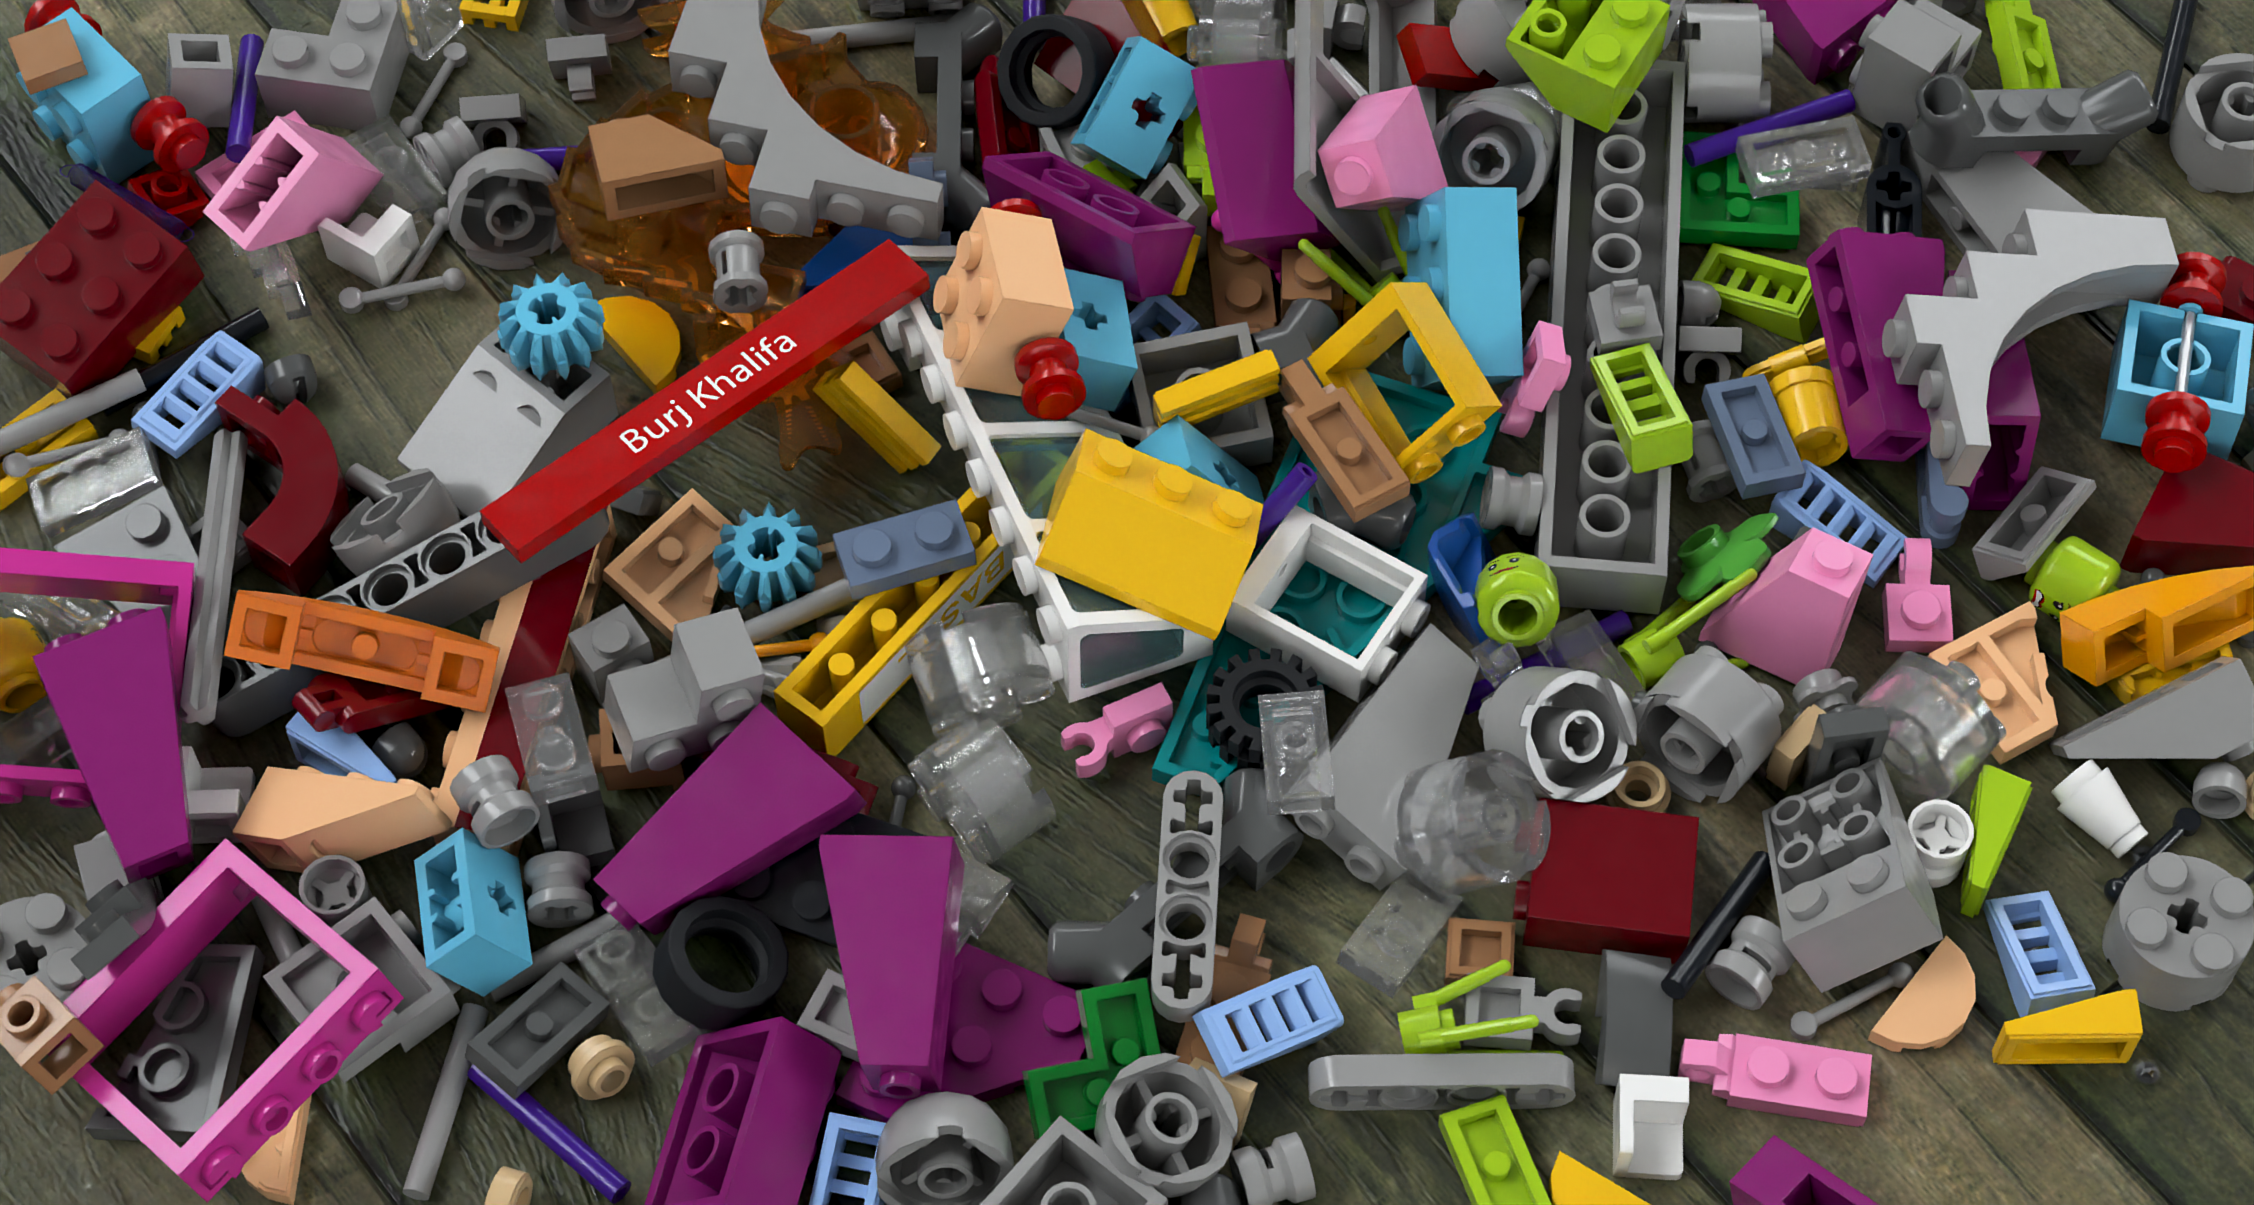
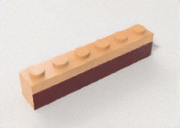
M610 504L604 508L608 513L610 524L608 532L601 542L586 552L497 599L499 606L494 620L487 619L484 622L479 640L500 647L486 713L461 708L464 714L458 731L451 730L445 741L442 761L443 767L446 770L440 788L432 787L430 791L434 794L433 802L453 823L449 831L433 836L436 845L462 827L474 833L471 827L473 819L471 813L460 810L450 792L452 780L469 764L490 755H503L507 757L518 774V790L528 792L531 797L529 784L541 781L576 669L568 634L590 622L603 582V569L608 565L617 536ZM523 837L510 845L501 847V849L518 857Z

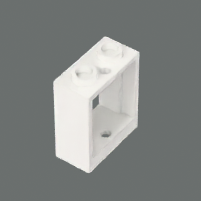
M1295 505L1243 575L1226 616V631L1270 654L1271 648L1281 649L1282 661L1286 664L1292 654L1303 659L1302 672L1312 667L1318 675L1317 681L1359 703L1372 683L1380 686L1392 671V667L1398 657V652L1395 649L1404 636L1414 638L1423 627L1431 605L1425 602L1428 575ZM1305 561L1394 607L1358 659L1270 612Z

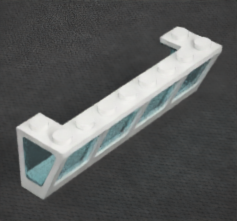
M897 245L929 274L930 289L880 322L884 340L891 352L899 349L909 372L920 369L922 384L931 404L941 403L946 413L943 414V425L948 441L954 451L963 448L968 459L965 467L972 491L977 498L986 496L992 508L989 510V520L993 534L1001 547L1009 544L1015 556L1012 559V566L1017 584L1024 596L1033 594L1040 607L1036 609V616L1045 644L1039 645L1037 652L1046 679L1050 683L1058 680L1068 702L1071 703L1213 655L1212 639L1035 565L1056 481L1084 430L1087 428L1105 437L1117 439L1121 442L1123 440L1118 433L1069 417L1058 420L1034 417L1025 410L1021 396L957 387L950 359H947L943 353L944 331L940 313H936L933 307V293L936 282L940 276L947 275L956 257L957 246ZM1080 406L1082 409L1111 418L1107 410Z

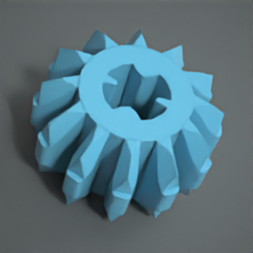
M562 272L552 283H546L536 273L533 287L528 289L513 284L512 301L500 303L498 313L500 330L497 331L501 348L505 349L506 353H509L511 363L516 366L518 371L531 367L533 374L536 375L539 381L550 370H557L567 380L570 370L569 366L576 364L589 369L590 361L592 360L591 352L603 350L605 339L603 334V323L605 322L603 309L598 304V301L593 299L592 292L585 282L571 286L570 280Z
M768 502L763 510V516L755 518L749 511L742 508L741 514H739L740 526L723 524L720 531L722 544L715 546L713 550L714 566L720 570L717 574L720 588L724 593L734 592L735 601L741 609L755 600H759L761 611L766 613L773 608L774 601L781 600L783 604L797 599L796 592H813L816 586L814 573L820 572V569L823 567L822 552L816 547L818 545V538L815 529H813L812 525L801 526L800 515L796 513L795 509L778 518L776 517L775 508ZM771 557L772 560L764 561V558Z

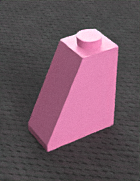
M1417 85L1361 96L1317 150L1336 208L1378 211L1379 207L1387 206L1390 212L1405 210L1406 206L1444 187H1448Z
M276 116L202 212L239 246L251 252L319 231L317 226L326 217L338 224L348 222L384 174L343 138Z
M1813 527L1769 558L1753 582L1714 609L1701 630L1698 640L1714 642L1719 650L1736 658H1741L1751 665L1796 685L1807 675L1831 667L1840 651L1874 554Z

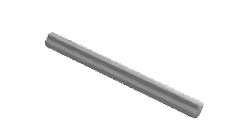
M225 428L221 429L214 435L179 709V716L188 724L198 722L202 725H207L215 719L248 446V438L240 430L230 432Z

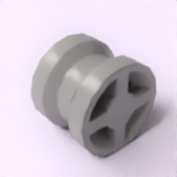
M458 116L445 120L443 128L434 134L423 132L413 137L414 148L424 169L440 190L450 187L457 171L473 156L481 153L470 130Z
M1489 467L1480 503L1479 524L1481 528L1495 530L1500 525L1513 527L1519 535L1532 536L1537 526L1542 503V474L1528 472L1522 477L1509 475L1505 468Z
M553 851L534 856L526 862L524 866V879L526 885L532 888V895L526 902V912L530 922L545 928H565L582 924L591 918L594 913L592 895L585 890V885L591 878V866L588 858L571 851Z

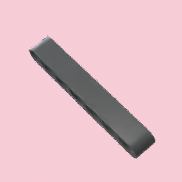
M603 508L521 564L483 525L480 512L478 511L317 599L375 610L445 628L593 548L602 541L608 532L610 524L608 513ZM223 656L216 715L212 723L220 733L228 737L247 735L294 710L292 700L295 694L301 689L308 687L310 681L316 676L329 672L292 664L290 670Z

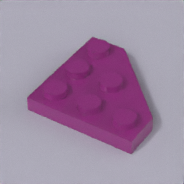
M957 939L941 1092L948 1091L967 1094L987 1102L1015 1093L1014 1087L1024 1084L1022 1071L1086 1059L1087 1052L1075 993L1076 990ZM853 1060L835 1093L837 1105L873 1121L887 1123L891 1115L904 1103L915 1099L892 1098L881 1094L879 1090H873L860 1066V1062ZM920 1091V1095L917 1096V1097H920V1096L925 1095V1094H928V1093H935V1092H933V1091Z

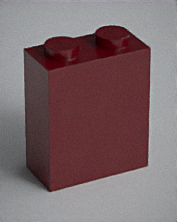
M1540 798L1536 821H1523L1518 860L1531 861L1529 881L1517 880L1513 905L1512 919L1525 921L1522 945L1602 955V950L1607 949L1671 958V964H1675L1687 947L1690 938L1699 817Z

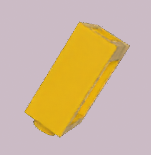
M1390 282L1307 358L1324 387L1331 383L1337 389L1344 386L1406 474L1411 484L1420 483L1436 474L1443 466L1441 459L1454 447L1463 446L1479 437L1486 429L1484 421L1502 407L1501 402L1427 282ZM1408 330L1413 334L1455 403V406L1412 443L1366 369Z

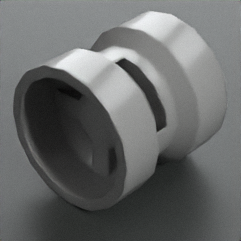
M490 755L469 764L456 775L450 786L451 795L460 810L471 813L473 817L471 827L480 844L488 849L501 848L518 841L534 828L540 817L539 808L531 795L524 790H518V774L510 760L503 755Z
M326 855L313 861L304 870L299 880V895L303 904L329 927L334 926L373 898L361 866L352 858L342 855Z
M1748 915L1743 917L1730 936L1731 946L1715 954L1707 965L1705 974L1712 987L1731 1003L1744 1009L1757 1010L1761 1008L1773 990L1771 981L1775 976L1785 975L1796 958L1783 942L1781 928L1759 916Z
M1297 1132L1276 1137L1270 1147L1260 1150L1252 1146H1246L1230 1152V1169L1233 1181L1241 1189V1205H1273L1286 1199L1296 1204L1316 1198V1188L1310 1162Z

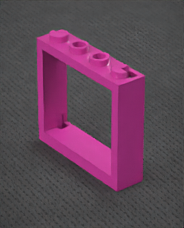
M0 547V592L172 605L169 634L172 645L179 712L195 590L194 563ZM179 716L180 731H181L182 719H181V717ZM0 764V803L22 802L23 795L50 797L51 804L65 808H86L91 805L92 797L80 770Z
M225 838L157 907L155 920L150 929L90 980L85 979L63 1002L104 1045L72 1078L208 1203L232 1177L234 1179L237 1178L243 1165L271 1136L279 1133L288 1125L293 1113L321 1084L328 1082L337 1074L343 1061L370 1033L383 1026L381 1022L404 997L379 968ZM257 895L349 975L180 1148L90 1064ZM69 1033L59 1044H57V1045L48 1053V1055L50 1056V1055H51L56 1049H58L72 1034Z

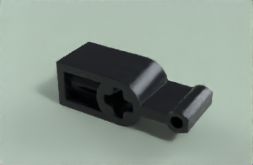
M1887 122L1882 130L1873 163V172L1868 177L1860 207L1857 227L1863 229L1864 232L1884 234L1910 232L1915 237H1922V187L1920 179L1912 170L1900 165V156L1906 138V130L1902 123Z

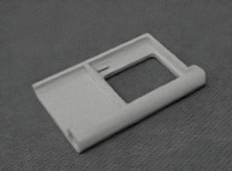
M1295 0V28L1287 30V59L1294 66L1293 189L1304 204L1376 282H1379L1391 272H1394L1401 280L1405 275L1385 233L1378 212L1335 207L1317 150L1360 96L1323 54L1324 0ZM1365 0L1369 13V95L1412 86L1396 35L1409 23L1437 26V0ZM1417 86L1431 132L1433 133L1439 123L1438 88ZM1405 210L1391 212L1398 227L1400 218L1405 214Z

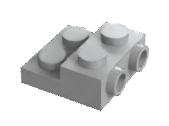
M375 896L331 928L379 968L404 999L381 1022L383 1026L370 1033L343 1061L341 1068L337 1072L343 1083L354 1077L397 1044L406 1053L461 1012L453 996L454 993L461 989V986L426 968L425 958L416 948L423 940L414 925L400 909L390 916ZM310 942L265 974L263 978L292 1018L300 1025L349 974Z

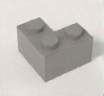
M341 0L329 36L271 28L255 72L268 118L284 117L295 110L308 124L382 134L413 43L402 0Z
M1898 0L1885 17L1876 14L1862 33L1859 46L1865 49L1864 54L1857 61L1849 77V82L1855 85L1853 97L1856 109L1854 113L1882 129L1887 122L1902 123L1907 135V132L1911 130L1920 117L1915 101L1917 90L1925 80L1939 73L1950 72L1963 78L1972 66L1982 30L1928 0H1917L1914 5L1904 0Z
M738 607L674 624L670 658L607 675L604 709L629 773L647 768L654 771L666 770L678 765L686 757L710 750L714 752L760 703L765 672Z

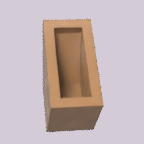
M649 114L632 118H618L606 123L588 126L593 162L607 221L729 197L722 149Z

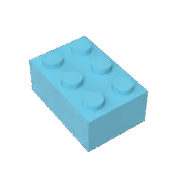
M1444 187L1406 206L1405 214L1401 216L1398 227L1400 248L1402 251H1407L1408 276H1405L1402 282H1427L1491 387L1524 376L1517 188ZM1410 331V337L1405 340L1403 347V365L1405 372L1411 375L1412 385L1426 390H1446Z

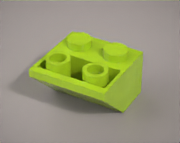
M1533 0L1507 37L1505 47L1554 109L1608 133L1663 50L1671 5L1660 0Z

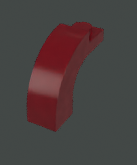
M231 385L215 402L224 428L230 432L242 431L248 438L247 449L283 473L281 486L274 500L242 533L254 566L300 597H303L321 578L337 554L332 549L334 545L330 541L331 534L340 521L349 513L348 490L338 458L325 427L297 399H294L280 413L264 397L256 395L252 399Z

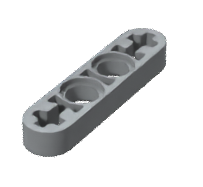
M1196 770L1182 772L1168 782L1163 794L1151 997L1152 1004L1160 1015L1167 1020L1178 1023L1193 1021V1015L1209 1008L1213 991L1223 794L1222 788L1216 779L1207 773ZM1187 795H1199L1201 806L1199 809L1198 831H1185V803ZM1193 851L1206 859L1208 868L1202 875L1196 878H1185L1173 871L1170 866L1171 860L1181 852ZM1179 912H1191L1202 919L1205 928L1199 936L1183 940L1170 934L1166 927L1167 921ZM1177 959L1190 960L1189 984L1192 989L1189 990L1188 999L1174 998L1172 987L1176 982Z
M1557 1053L1331 1055L1318 1058L1308 1066L1309 1101L1315 1107L1325 1110H1455L1502 1094L1506 1097L1510 1109H1544L1566 1105L1576 1097L1573 1061L1569 1057Z

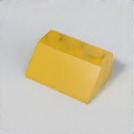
M1086 428L1056 481L1035 565L1215 641L1222 629L1254 551L1264 504L1247 498L1238 491L1224 488L1189 473L1180 466L1168 464L1133 449L1117 439L1105 437Z

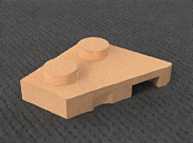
M692 488L603 569V580L672 642L674 624L712 613L720 590L717 577L720 570L714 566L713 550L715 546L722 544L720 531L723 524H734Z

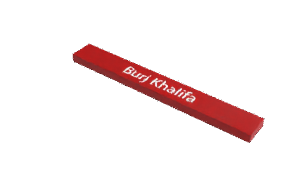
M890 239L886 240L481 509L479 512L483 525L522 564L930 289L929 274Z

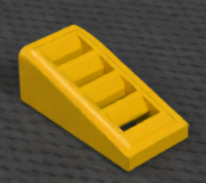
M2136 989L2116 991L2004 1022L1992 1048L1993 1063H2127L2143 1035Z

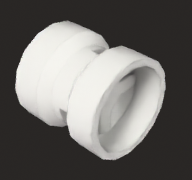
M1933 799L1923 802L1912 811L1907 825L1931 888H1938L1948 885L1957 878L1974 838V825L1969 815L1959 805L1947 800Z

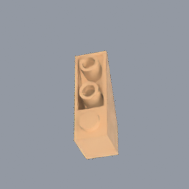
M268 766L232 833L267 868L303 873L313 861L326 855H342L352 858L357 862L449 831L453 822L433 802L434 794L424 785L410 779H399L397 783L377 781L357 772H349L347 776L324 774L309 766H299L297 770Z

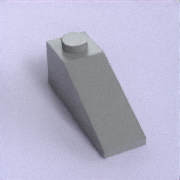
M2222 656L2048 744L2054 755L2069 759H2216L2222 756L2224 762H2231L2254 752V685L2240 658Z

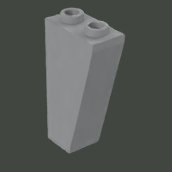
M1910 131L1907 132L1900 157V165L1912 170L1920 179L1922 201L1963 255L1966 251L2002 253L2005 237L2009 233H2013L2025 209L2093 213L2015 152H1984L1973 168H1941L1926 162L1916 153L1910 142Z
M1431 623L1404 645L1398 653L1396 663L1380 686L1375 684L1372 686L1280 804L1294 816L1296 824L1304 833L1323 841L1344 860L1347 869L1355 877L1364 882L1371 883L1379 891L1405 873L1414 862L1480 666Z

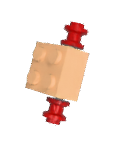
M1022 198L1006 199L990 208L981 207L970 230L964 231L961 234L956 248V257L947 275H942L937 280L933 293V307L936 313H940L944 331L943 353L947 359H950L955 385L957 387L1021 396L1023 406L1030 415L1049 420L1065 418L1080 408L1086 399L1087 392L1083 378L1077 373L1079 359L1075 347L1067 340L1059 338L1074 311V306L1052 219L1043 218L1042 211L1037 204Z

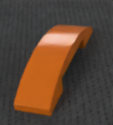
M238 590L223 656L290 670L292 664L422 692L420 699L486 713L500 647L448 629L375 610L306 597Z

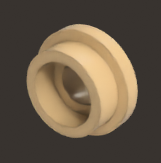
M1637 760L1624 764L1623 766H1628L1629 768L1618 786L1605 795L1607 806L1665 813L1671 798V788L1661 770L1646 761ZM1638 790L1643 792L1648 797V800L1635 801L1627 797L1626 793Z
M596 1035L585 1040L574 1050L568 1062V1071L571 1075L573 1089L580 1097L586 1100H597L615 1095L623 1089L630 1078L635 1062L633 1051L625 1042L612 1039L608 1035Z

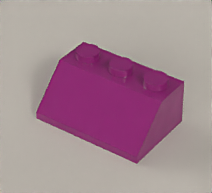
M1285 59L1201 66L1191 70L1224 244L1281 262L1282 249H1299L1298 242L1301 239H1307L1318 249H1330L1341 245L1339 240L1304 204L1293 189L1294 66Z
M1050 151L985 157L982 171L991 207L1000 201L1012 198L1027 199L1037 204L1042 211L1043 218L1052 219L1064 267L1070 270L1123 281L1125 297L1128 300L1144 302L1146 297L1172 294L1197 226Z
M782 1016L698 1035L644 1205H798L808 1167L816 1155V1139L826 1105L832 1098L835 1090V1075L842 1052Z

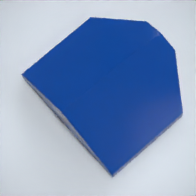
M1472 512L1457 517L1433 532L1427 547L1429 567L1435 587L1453 625L1490 664L1503 662V645L1488 637L1478 623L1479 612L1475 597V587L1478 575L1496 556L1475 513Z

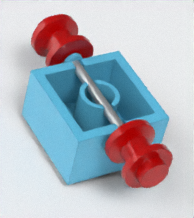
M37 0L31 6L25 19V32L66 18L88 72V75L32 95L29 94L21 72L16 74L23 90L38 106L37 109L32 111V115L44 134L52 141L60 137L67 144V151L75 164H84L117 184L153 160L164 171L170 173L180 172L196 166L206 153L209 143L208 129L199 120L186 118L185 107L175 97L160 96L151 100L142 75L102 37L100 25L91 16L80 14L79 5L75 0Z
M2186 252L2177 255L2179 266L2167 288L2161 294L2159 305L2129 299L2112 349L2100 438L2140 446L2141 453L2149 464L2170 473L2188 471L2198 467L2205 460L2207 452L2227 461L2245 415L2254 324L2221 318L2224 306L2221 293L2226 286L2227 271L2217 258L2201 252Z

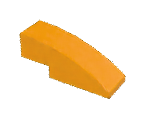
M2254 566L2214 569L2167 577L2108 593L2059 612L2063 667L2098 687L2146 663L2166 673L2254 631Z

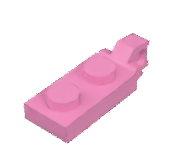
M1736 1033V1036L1733 1034H1719L1718 1041L1684 1039L1680 1051L1678 1077H1689L1691 1082L1713 1085L1712 1095L1727 1099L1726 1106L1859 1127L1864 1125L1867 1118L1872 1055Z

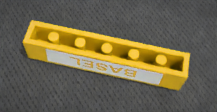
M1017 438L998 459L1025 514L1032 519H1047L1056 481L1068 460L1036 438ZM970 487L957 501L975 549L976 565L865 596L773 691L778 719L810 748L836 757L1012 572V559L1015 556L1010 545L1001 547L993 534L989 520V510L992 508L986 496L977 498ZM1042 535L1037 537L1039 542L1041 541Z

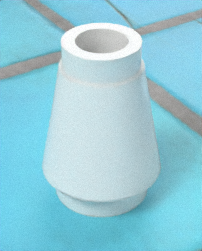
M2093 759L2088 760L2051 791L2054 797L2061 803L2057 810L2107 850L2110 849L2117 858L2123 856L2149 834L2140 824L2141 821L2109 768L2106 767L2101 770Z

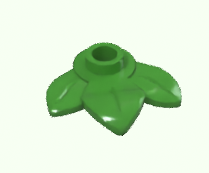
M1775 513L1759 514L1747 519L1730 532H1724L1718 524H1712L1691 535L1677 552V555L1683 562L1681 571L1684 576L1676 588L1681 598L1687 602L1702 599L1717 584L1721 582L1726 584L1749 568L1755 569L1757 573L1763 569L1770 558L1771 551L1762 539L1777 524L1779 517Z

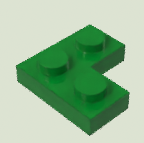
M1683 131L1679 243H1717L1730 246L1797 249L1800 237L1799 186L1739 183V152L1691 167L1685 158L1684 145L1717 133Z
M1147 978L1075 991L1088 1058L1022 1071L1034 1139H1039L1060 1115L1080 1131L1094 1129L1099 1103L1120 1070L1140 1057L1161 1054Z

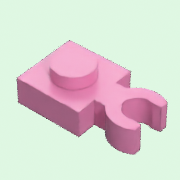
M1540 320L1523 349L1524 376L1516 378L1511 387L1504 391L1500 399L1502 407L1498 409V412L1506 414L1500 425V432L1524 438L1527 435L1535 412L1542 413L1552 392L1563 389L1571 369V356L1565 352L1562 327Z

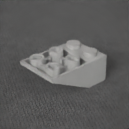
M498 326L475 347L397 458L398 463L408 472L429 468L449 491L458 508V512L464 518H467L605 428L619 415L610 374L591 360L589 369L576 364L569 366L570 370L567 380L557 370H550L539 381L536 375L533 374L531 367L518 371L516 366L511 363L509 353H506L505 349L501 348L497 331L500 330Z
M1880 757L1856 768L1844 770L1835 778L1798 795L1786 797L1777 805L1762 811L1783 942L1821 993L1943 939L1934 893L1889 775Z

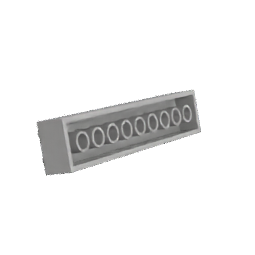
M1656 60L1608 133L1560 111L1558 113L1557 134L1559 154L1555 168L1547 323L1562 327L1565 352L1571 356V369L1563 389L1552 392L1542 411L1539 474L1543 476V495L1535 529L1534 556L1546 563L1557 578L1561 607L1609 611L1623 610L1624 612L1659 615L1668 575L1671 465L1638 474L1632 471L1590 369L1589 358L1599 355L1586 304L1589 292L1609 290L1612 281L1637 278L1639 286L1650 284L1663 333L1661 350H1654L1674 388L1686 62ZM1642 372L1616 379V382L1620 383L1645 376V374Z

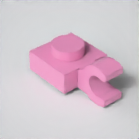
M1930 538L1904 539V553H1899L1898 555L1900 584H1885L1882 593L1885 652L1931 653L1954 641L1950 585H1933L1930 582L1932 569V545Z
M1162 682L1104 706L1103 716L1098 719L1074 723L1066 727L1061 732V745L1064 751L1071 750L1079 745L1088 746L1093 750L1090 754L1075 760L1078 777L1089 778L1098 774L1105 767L1107 756L1110 752L1116 758L1130 751L1141 753L1159 745L1165 739L1173 720V702Z

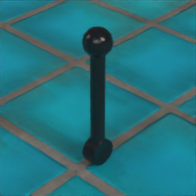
M2187 807L2178 810L2172 821L2173 827L2121 878H2112L2106 882L2104 894L2108 901L2112 903L2117 902L2130 876L2141 866L2148 863L2151 857L2158 853L2166 852L2182 836L2188 837L2196 834L2201 825L2202 819L2200 814L2196 810Z

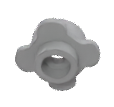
M1832 668L1818 670L1807 675L1796 684L1792 692L1800 708L1799 712L1793 717V720L1795 721L1808 706L1811 707L1813 704L1826 713L1839 706L1855 705L1852 693L1858 688L1856 679L1851 676L1842 678L1840 672Z

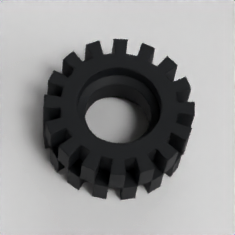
M1255 648L1248 650L1247 663H1243L1239 655L1236 654L1228 659L1227 671L1222 667L1216 670L1213 674V685L1209 684L1207 690L1206 729H1209L1208 739L1212 748L1220 745L1219 757L1228 764L1236 756L1238 758L1237 770L1250 768L1251 763L1260 764V769H1265L1270 773L1272 764L1278 763L1282 774L1293 770L1294 757L1303 764L1311 756V746L1317 749L1323 729L1325 693L1323 685L1317 686L1318 675L1312 667L1302 673L1303 659L1292 654L1286 664L1282 662V650L1271 648L1270 659H1261L1260 649ZM1272 696L1284 701L1288 705L1291 714L1288 720L1280 726L1259 728L1243 720L1240 708L1250 698Z

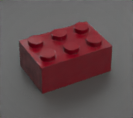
M95 180L0 283V350L53 390L56 388L68 399L113 379L137 353L136 347L182 303L205 276L188 246Z

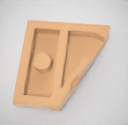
M2030 601L1929 653L1925 663V668L2000 765L2052 738L2058 726L2054 700L2046 689V680L2049 674L2045 654L2039 653L2034 627L2038 619L2036 608Z

